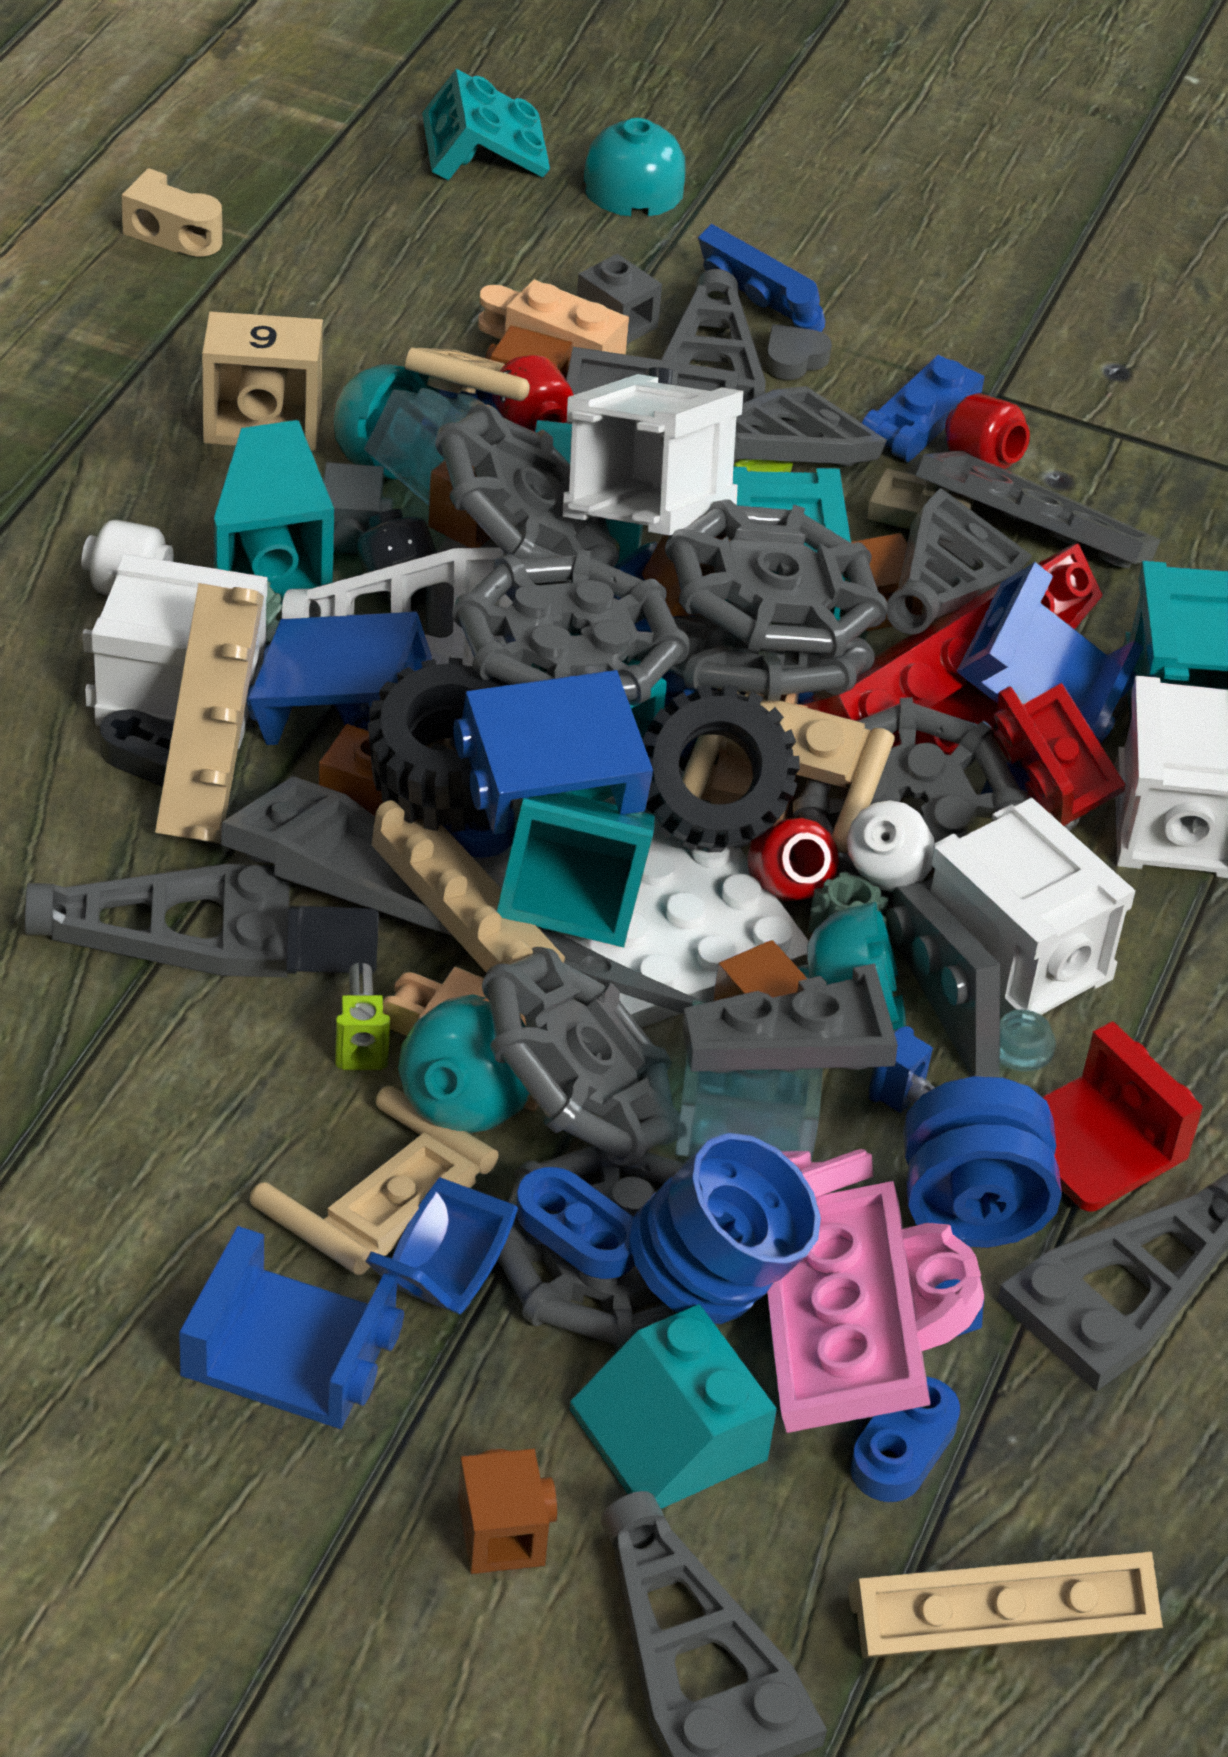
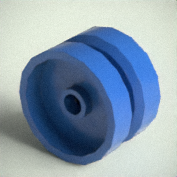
M973 1076L941 1084L921 1095L908 1110L903 1129L905 1159L909 1166L906 1178L908 1207L917 1225L924 1223L949 1224L952 1234L969 1247L990 1248L1018 1242L1042 1230L1057 1214L1062 1192L1059 1166L1054 1156L1057 1146L1054 1119L1047 1101L1032 1088L1006 1078Z

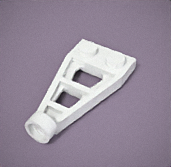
M500 547L454 548L313 589H289L283 598L282 619L354 615L356 597L362 594L382 591L391 592V613L411 612V596L417 590L444 582L454 587L455 602L460 595L470 593L493 570L495 560L503 557L504 552ZM504 594L494 605L508 609L514 602ZM455 622L453 623V633L446 638H437L425 634L432 659H435L437 665L448 664L449 657L463 658V665L472 666L474 656L463 628L459 627ZM493 635L495 641H499L502 645L506 644L503 636Z

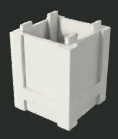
M637 374L569 396L567 421L572 422L569 491L564 493L563 517L586 520L597 516L647 525L648 532L672 535L675 530L686 529L710 511L711 504L715 501L730 499L737 505L738 485L732 484L736 416L742 415L743 391L723 387L707 391L658 383V377Z
M123 554L118 569H108L107 585L110 594L100 618H97L93 630L84 629L83 631L84 652L94 653L95 685L87 684L85 691L86 706L95 707V725L100 726L103 719L109 714L125 709L142 711L174 724L198 583L226 588H247L256 590L264 596L249 687L255 684L263 664V654L266 647L267 577ZM247 698L238 749L244 737L245 726L249 718Z
M1135 676L1131 693L1132 719L1125 747H1118L1115 760V768L1126 784L1125 792L1115 797L1117 866L1142 869L1143 865L1189 869L1216 872V877L1228 878V690L1160 683V678Z
M1033 798L1016 806L1011 804L993 813V822L960 839L955 834H952L934 844L931 864L935 868L931 893L1000 963V1015L1017 1031L1036 1022L1038 1016L1091 987L1095 990L1113 980L1117 961L1114 958L1126 911L1131 909L1135 890Z

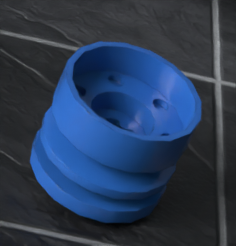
M726 1133L708 1139L683 1164L674 1177L669 1178L643 1204L632 1219L629 1242L635 1266L649 1289L669 1308L679 1313L700 1304L714 1324H723L741 1317L751 1308L756 1300H759L767 1293L774 1282L781 1280L808 1255L818 1241L821 1216L814 1191L800 1169L779 1149L751 1135Z

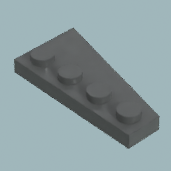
M964 451L924 454L915 475L997 508L1001 513L1010 518L1026 523L1032 522L1047 528L1051 536L1073 545L1077 543L1080 545L1082 542L1099 549L1098 556L1120 567L1130 568L1132 563L1137 564L1142 563V561H1151L1161 540L999 466L980 460Z

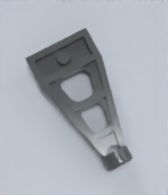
M708 270L698 277L695 293L661 360L690 364L692 359L731 363L733 371L739 372L737 390L743 391V403L765 394L766 380L738 296V282L736 278L725 270ZM712 291H720L726 297L713 299L708 297L707 294ZM698 326L727 328L730 330L731 339L696 336Z
M807 386L777 389L742 404V415L736 416L734 461L736 459L836 463L852 466L857 462L878 460L887 440Z
M940 488L922 507L911 523L899 586L887 602V617L890 623L902 633H921L928 628L935 618L956 611L977 596L1021 571L1032 555ZM948 551L952 552L954 555H956L958 558H960L962 561L968 564V566L961 562L959 559H957L955 556L950 554ZM909 596L919 598L924 604V613L921 615L910 613L905 606V599Z
M222 864L70 887L48 883H27L26 935L52 936V940L220 976L287 978L289 880L275 876V866ZM209 899L218 902L224 910L223 930L214 938L204 939L180 934L171 930L165 922L166 912L172 906L183 902ZM144 903L152 909L151 925L148 929L142 931L105 924L100 921V912L106 908Z
M1228 1173L1218 1178L1196 1195L1048 1251L1001 1284L997 1302L1097 1392L1146 1356L1228 1249ZM1171 1232L1195 1254L1176 1272L1171 1273L1148 1253L1142 1245ZM1121 1264L1149 1288L1150 1292L1135 1312L1129 1315H1122L1088 1285L1083 1278L1092 1272L1110 1265Z
M646 1491L634 1492L612 1503L602 1514L601 1524L615 1549L614 1555L650 1730L663 1757H794L823 1746L827 1729L793 1665L671 1530L654 1495ZM681 1582L687 1587L705 1616L662 1630L657 1624L647 1593ZM710 1643H716L726 1649L745 1671L747 1683L692 1702L683 1695L680 1689L675 1666L676 1656Z

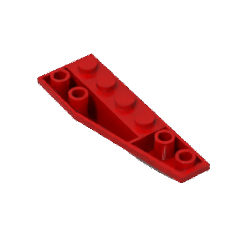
M1079 543L1071 545L1037 563L1053 576L1040 603L1074 630L1103 596ZM1000 584L977 596L956 611L948 613L932 622L923 632L912 634L875 656L870 670L857 676L856 684L849 692L833 695L823 690L799 705L858 721L899 704L900 698L912 697L915 704L975 724L985 721L993 728L996 724L994 714L998 712V704L956 671ZM916 730L915 744L917 745L931 743L938 746L947 755H951L959 745ZM899 731L892 733L895 736L892 748L899 745Z

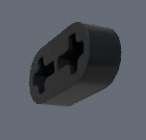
M133 709L113 712L105 717L100 725L101 756L111 766L163 787L174 724Z

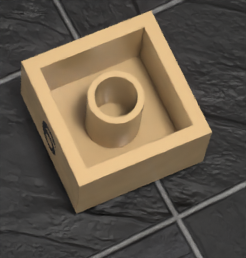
M209 311L202 352L204 443L236 446L241 428L299 420L310 450L316 451L322 402L323 319Z

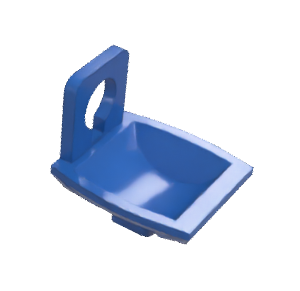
M439 1177L418 1205L419 1209L407 1224L392 1259L371 1251L365 1262L381 1277L384 1273L397 1277L398 1291L461 1315L469 1306L471 1300L498 1260L514 1223L518 1207Z

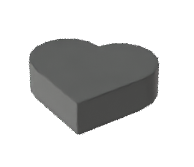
M772 324L766 368L770 374L778 379H798L805 375L807 370L814 371L828 365L832 347L831 340L820 331Z

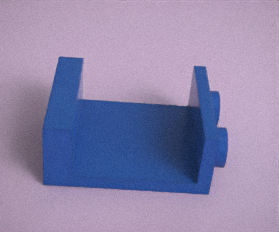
M1034 562L1001 582L956 672L997 704L998 692L1009 686L1013 688L1022 704H1025L1062 683L1099 743H1101L1115 724V717L1112 716L1118 700L1134 684L1137 673L1133 669L1144 647L1134 640L1106 655L1040 603L1053 576Z
M401 612L280 619L271 644L265 647L263 664L256 682L249 687L247 694L249 715L252 720L258 722L266 745H278L293 706L368 703L371 708L373 701L380 700L379 690L387 681L398 683V672L407 667L414 671L422 669L421 662L431 660L432 654L418 613Z
M617 670L466 691L463 717L454 721V741L458 756L461 759L469 758L472 767L470 773L472 800L477 810L485 809L493 834L506 833L511 800L610 785L619 814L625 815L645 811L653 769Z
M237 1226L179 1332L180 1376L342 1429L354 1403L364 1406L370 1397L378 1369L375 1361L381 1349L391 1351L398 1340L404 1320V1310L396 1308L397 1277L384 1273L367 1304L264 1270V1234Z

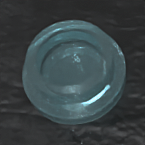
M1014 1010L1003 1016L1000 1020L1001 1064L1014 1070L1034 1071L1043 1068L1052 1060L1056 1040L1049 1022L1042 1015L1030 1010Z

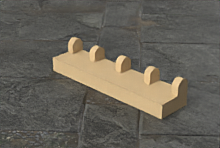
M198 583L155 833L221 844L222 822L226 820L264 596L256 590L241 587L226 588Z
M392 800L386 801L379 806L376 811L371 845L486 973L494 965H510L532 955V948L534 947L553 949L564 963L565 956L536 925L513 921L500 916L497 908L502 891L501 887L443 825L439 826L438 831L424 829V823L421 819H417L410 824L404 820V810Z
M1152 1552L859 1578L849 1584V1603L852 1613H857L862 1658L1155 1631L1163 1628Z

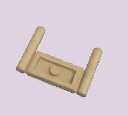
M412 347L406 358V370L429 376L427 385L445 391L476 393L477 389L516 401H522L528 396L530 390L526 379L499 372L505 364L457 350Z
M746 692L743 696L748 697L750 693ZM762 696L763 700L760 704L770 712L776 707L784 716L780 722L784 731L792 729L796 739V743L792 747L794 756H799L800 770L796 775L846 788L847 784L851 785L832 833V838L837 845L838 852L848 853L847 836L851 823L860 811L870 806L895 736L886 729H865V724L784 701H766L764 696ZM702 735L697 738L682 776L685 786L697 798L700 799L720 749L727 750V755L750 761L745 751L733 740L720 735Z
M386 1086L378 1092L376 1096L378 1109L420 1136L328 1207V1216L325 1219H322L269 1183L257 1184L250 1193V1202L253 1207L356 1275H362L369 1269L370 1266L365 1261L371 1251L386 1256L397 1247L407 1224L420 1208L418 1205L439 1177L470 1188L476 1183L475 1176L479 1172L481 1174L489 1173L498 1161L497 1150L468 1132L435 1126L418 1115L404 1093L393 1086Z

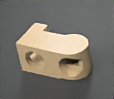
M150 168L122 194L124 235L176 253L181 252L196 257L212 255L220 250L222 246V205L218 199L202 193L191 194L167 185L166 174Z

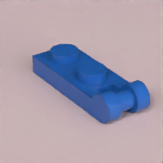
M712 223L698 237L704 258L703 266L706 271L721 269L731 273L738 282V289L745 292L748 298L756 305L763 308L769 306L792 319L794 327L822 332L826 321L822 307L819 305L820 296L818 288L813 280Z
M937 355L878 411L873 409L869 411L862 424L887 440L885 446L892 448V455L910 462L945 429L947 417L957 404L969 395L982 393L984 375L964 367L957 361Z

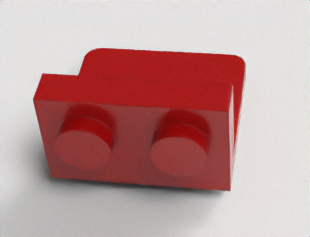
M1062 683L1025 704H1022L1011 686L998 692V712L994 714V719L999 729L994 732V738L1007 761L1011 765L1020 761L1031 781L1025 783L1030 798H1033L1048 813L1051 812L1054 818L1063 826L1125 792V782Z
M1114 1021L1093 1031L1082 1076L1042 1097L1047 1101L1054 1119L1057 1145L1054 1156L1059 1166L1061 1190L1079 1208L1084 1211L1094 1212L1186 1161L1190 1154L1203 1106L1195 1099L1186 1086L1178 1083L1149 1055L1142 1044L1129 1037Z

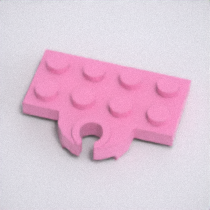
M894 1181L816 1197L821 1216L818 1241L800 1263L781 1280L774 1282L767 1291L780 1409L787 1433L930 1405L922 1351L945 1344L967 1329L983 1305L984 1291L980 1279L981 1274L977 1257L972 1249L952 1234L949 1224L924 1223L903 1229ZM946 1280H961L955 1286L946 1289L935 1288Z

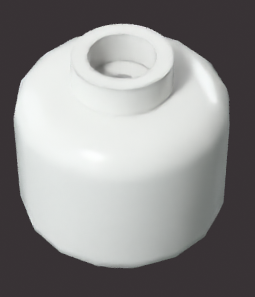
M111 520L104 524L97 536H88L83 547L81 564L83 570L90 571L91 583L94 589L99 594L109 596L107 572L108 569H118L123 554L173 562L174 552L172 546L165 544V538L159 529L122 520Z
M892 800L876 802L860 811L851 823L847 836L848 855L860 875L868 879L873 887L879 886L880 890L893 893V890L898 886H907L918 881L922 882L932 869L934 838L920 813L909 805Z

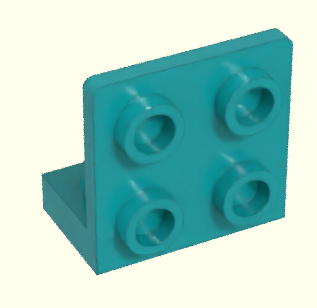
M455 69L422 112L431 170L447 180H450L460 165L465 166L471 161L478 144L541 177H544L550 170L538 111L524 99L516 98L514 100L497 91L488 80L481 76L471 77Z

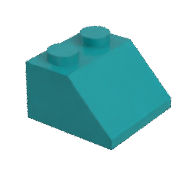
M698 1304L638 1330L570 1401L569 1410L626 1493L650 1492L654 1495L662 1509L767 1461L777 1408L702 1306Z

